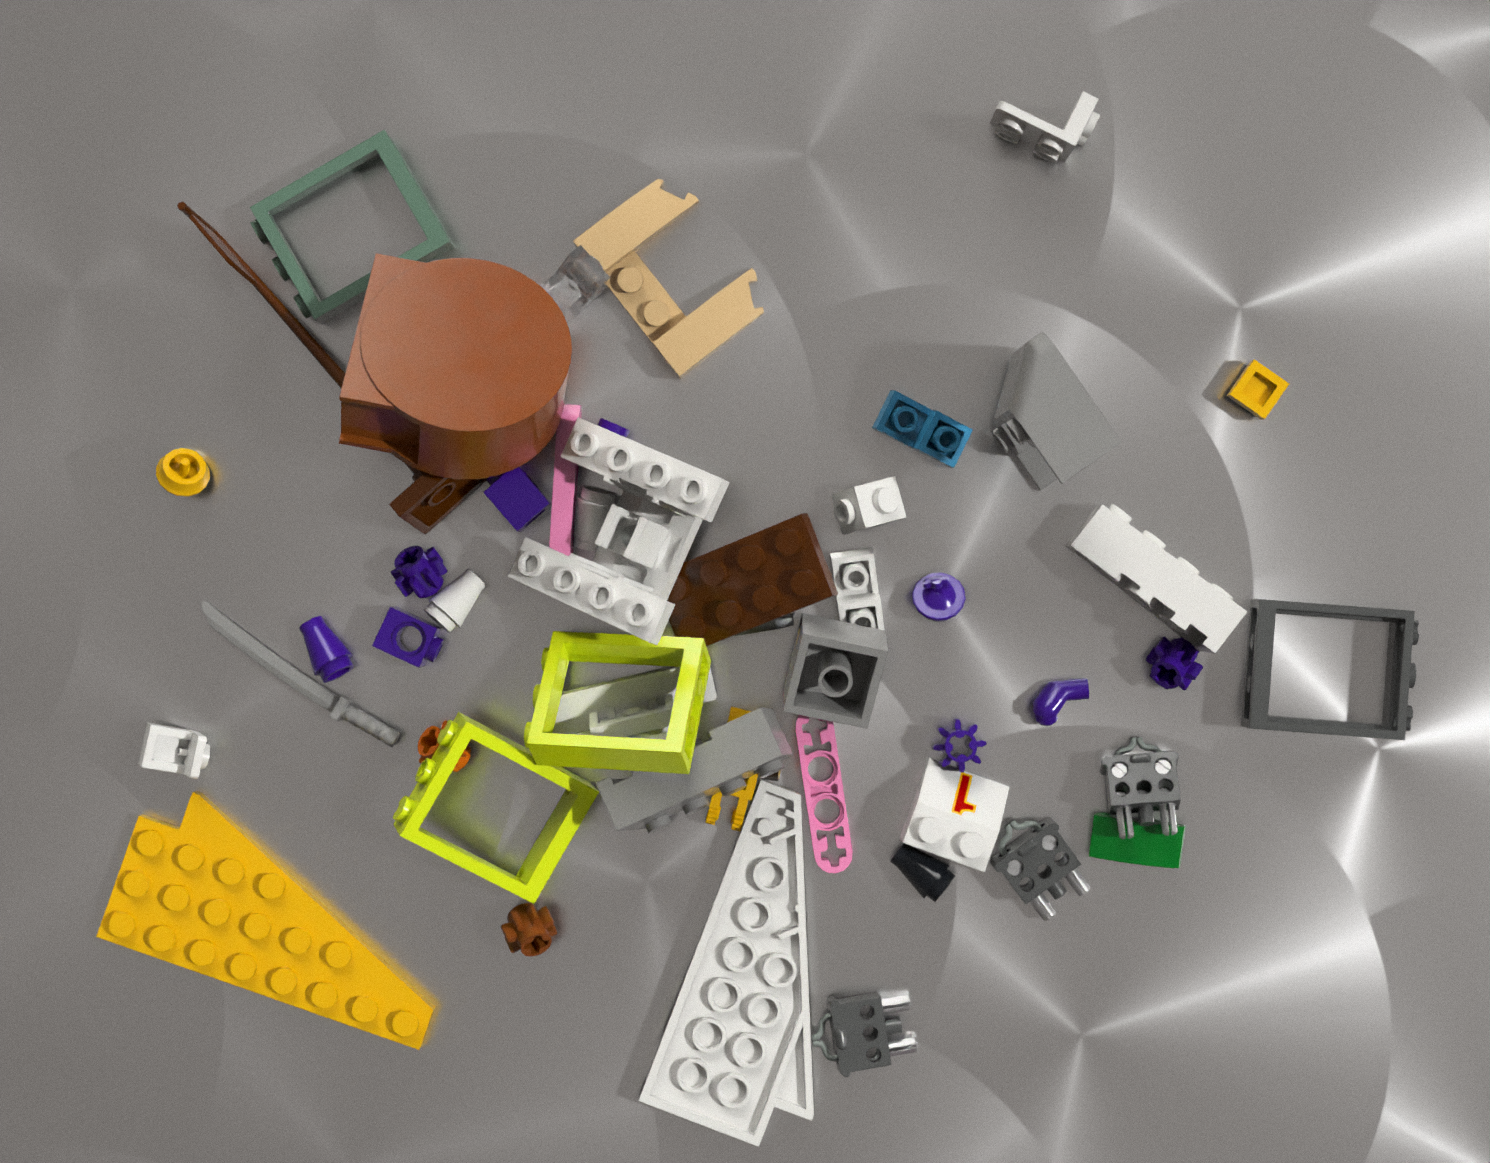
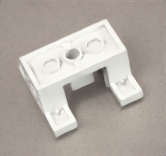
M578 417L561 454V458L604 476L603 481L623 489L617 506L612 504L594 543L599 547L592 561L573 553L567 556L525 537L508 577L649 643L658 645L675 607V604L667 600L702 520L712 523L730 482Z

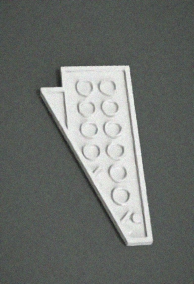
M760 779L639 1097V1101L758 1147L774 1107L812 1121L814 1116L801 794L764 779Z

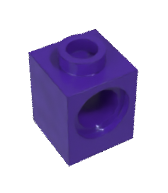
M521 467L489 477L486 480L490 487L483 493L517 532H522L552 506L551 501Z
M397 606L389 608L372 646L418 668L424 667L427 660L434 663L443 646L444 639L438 637L442 627ZM409 626L417 628L422 636L421 645L415 651L406 649L401 642V634Z

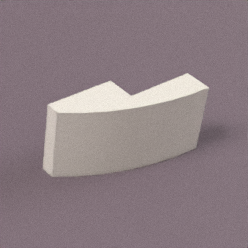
M872 547L830 553L833 580L838 592L836 601L839 621L884 630L881 598L878 590Z

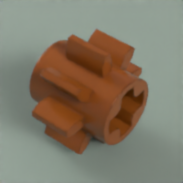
M523 903L514 907L508 913V923L501 925L511 953L521 950L525 956L529 957L544 953L551 945L552 939L550 936L557 935L558 933L548 907L544 906L538 910L532 903Z

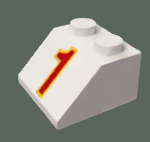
M928 758L900 839L905 844L985 872L1000 831L1009 786L965 770L961 773L957 767L951 765L942 767L940 761Z

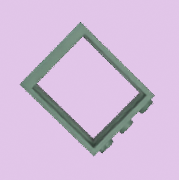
M385 129L250 207L256 218L250 222L260 241L263 244L270 242L275 250L277 257L273 258L272 262L285 282L291 279L299 293L293 296L306 319L313 316L314 320L323 324L363 301L371 272L321 301L272 215L378 154L427 237L426 241L401 254L398 258L428 263L454 248Z

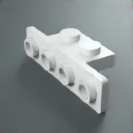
M669 666L563 691L553 733L573 734L590 730L593 736L629 738L631 735L644 732L648 735H657L668 731L680 667ZM711 668L709 670L703 703L716 700L717 698Z

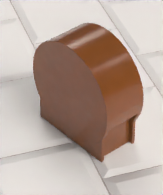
M376 253L339 396L341 401V434L339 444L391 453L405 464L417 470L452 479L488 478L522 466L533 459L550 442L559 426L564 409L572 343L569 327L561 309L554 299L535 281L499 263L473 258H450L424 263Z

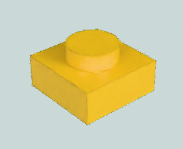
M1254 359L1247 365L1227 394V397L1260 420H1264L1289 383Z

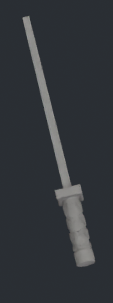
M208 601L201 602L204 615L213 629L292 688L331 712L330 718L335 721H341L342 719L347 722L349 721L353 726L361 728L360 730L371 734V736L378 740H382L383 743L390 747L396 744L400 737V732L387 727L388 725L377 721L376 718L365 714L362 710L354 708L355 706L350 705L353 701L347 696L339 697L273 653Z

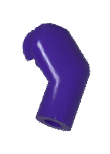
M1087 678L1057 680L1047 683L1033 703L1032 710L1035 714L1036 722L1043 726H1050L1058 720L1057 714L1066 701L1089 699Z

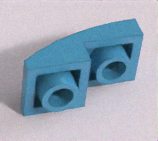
M890 390L872 426L876 431L951 468L955 467L973 429L941 412L931 410L895 390Z

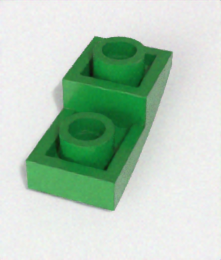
M1101 812L1094 815L1089 857L1145 866L1180 868L1186 825L1177 824L1178 833L1171 836L1170 823L1168 822L1169 836H1166L1162 833L1161 820L1154 819L1155 824L1151 826H1140L1139 820L1132 819L1134 837L1128 839L1124 817L1126 838L1121 839L1119 838L1116 815Z

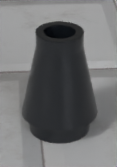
M905 843L890 861L902 872L923 899L927 896L934 902L939 899L956 876L948 869L950 867L949 864Z

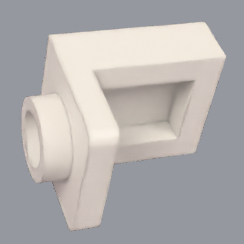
M895 476L851 487L832 494L834 515L840 524L843 534L906 518Z
M147 723L138 765L143 768L180 773L189 778L198 779L200 769H205L208 764L210 745L206 744L207 737L198 731Z

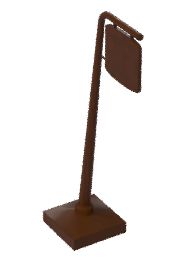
M179 202L177 205L178 209L195 224L225 261L257 289L337 385L342 388L345 372L229 243L186 203ZM405 464L413 473L412 479L414 482L389 505L400 518L426 535L488 478H444L425 473Z

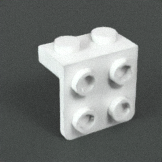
M1083 91L1063 130L1005 101H999L990 124L996 127L995 133L999 137L1016 144L1019 140H1022L1034 146L1033 152L1047 161L1055 163L1060 159L1066 162L1076 144L1083 147L1087 139H1089L1100 117V114L1093 111L1099 99Z

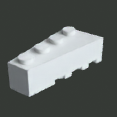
M1111 504L1109 508L1104 505L1096 506L1065 546L1180 637L1189 641L1196 649L1203 652L1216 653L1248 611L1235 603L1233 597L1214 583L1211 585L1198 575L1200 572L1188 561L1181 557L1176 559L1164 550L1166 545L1147 530L1142 534L1129 524L1132 518L1114 504Z

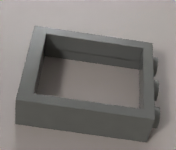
M1251 599L1241 726L1250 729L1405 740L1406 731H1410L1411 719L1413 718L1412 706L1408 705L1409 688H1413L1416 681V665L1411 662L1412 645L1415 646L1419 639V622L1414 620L1415 611ZM1276 614L1389 622L1382 724L1268 715Z

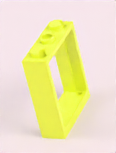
M553 631L550 645L545 647L542 653L541 665L543 675L541 684H536L533 691L534 713L532 722H527L524 729L525 747L529 748L536 764L689 774L711 665V659L704 638L661 636L658 645L628 634ZM569 661L680 667L666 740L553 733Z
M458 712L453 721L448 720L445 728L441 729L437 738L439 746L432 758H426L421 763L415 776L417 784L409 797L405 795L399 801L398 809L393 815V819H395L393 825L401 837L534 904L599 791L588 780L561 766L537 765L528 748ZM471 739L566 789L516 876L420 827Z

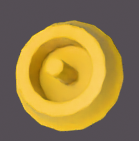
M179 448L172 450L159 460L156 466V478L160 486L167 492L176 496L189 497L200 493L206 488L210 480V470L203 457L191 449Z

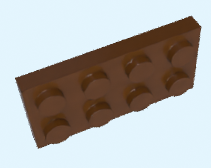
M808 514L797 515L684 562L667 600L675 604L669 618L675 637L704 638L707 647L838 595Z

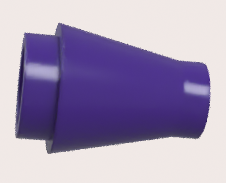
M322 616L314 617L299 627L315 676L320 675L322 681L327 683L353 669L354 665L350 660L353 654L328 627Z

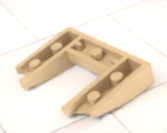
M658 178L573 240V242L681 379L762 316L764 310L763 307L754 308L749 283L757 282L756 272L751 268L688 316L684 315L636 252L698 204L699 200L689 192L683 200L662 190L661 187L664 181Z

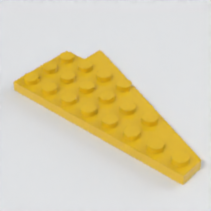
M199 791L192 792L180 827L144 814L138 816L96 937L420 1050L435 1006L203 793Z

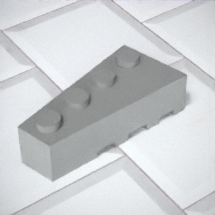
M760 707L708 731L707 736L709 739L703 742L701 738H696L689 774L632 771L633 776L626 779H612L608 777L597 782L596 785L616 830L647 829L648 834L656 832L672 823L670 816L682 810L685 815H689L709 805L707 798L719 792L722 793L723 797L731 795L745 788L747 785L744 780L759 773L761 778H764L784 768L782 761L794 754L773 709Z

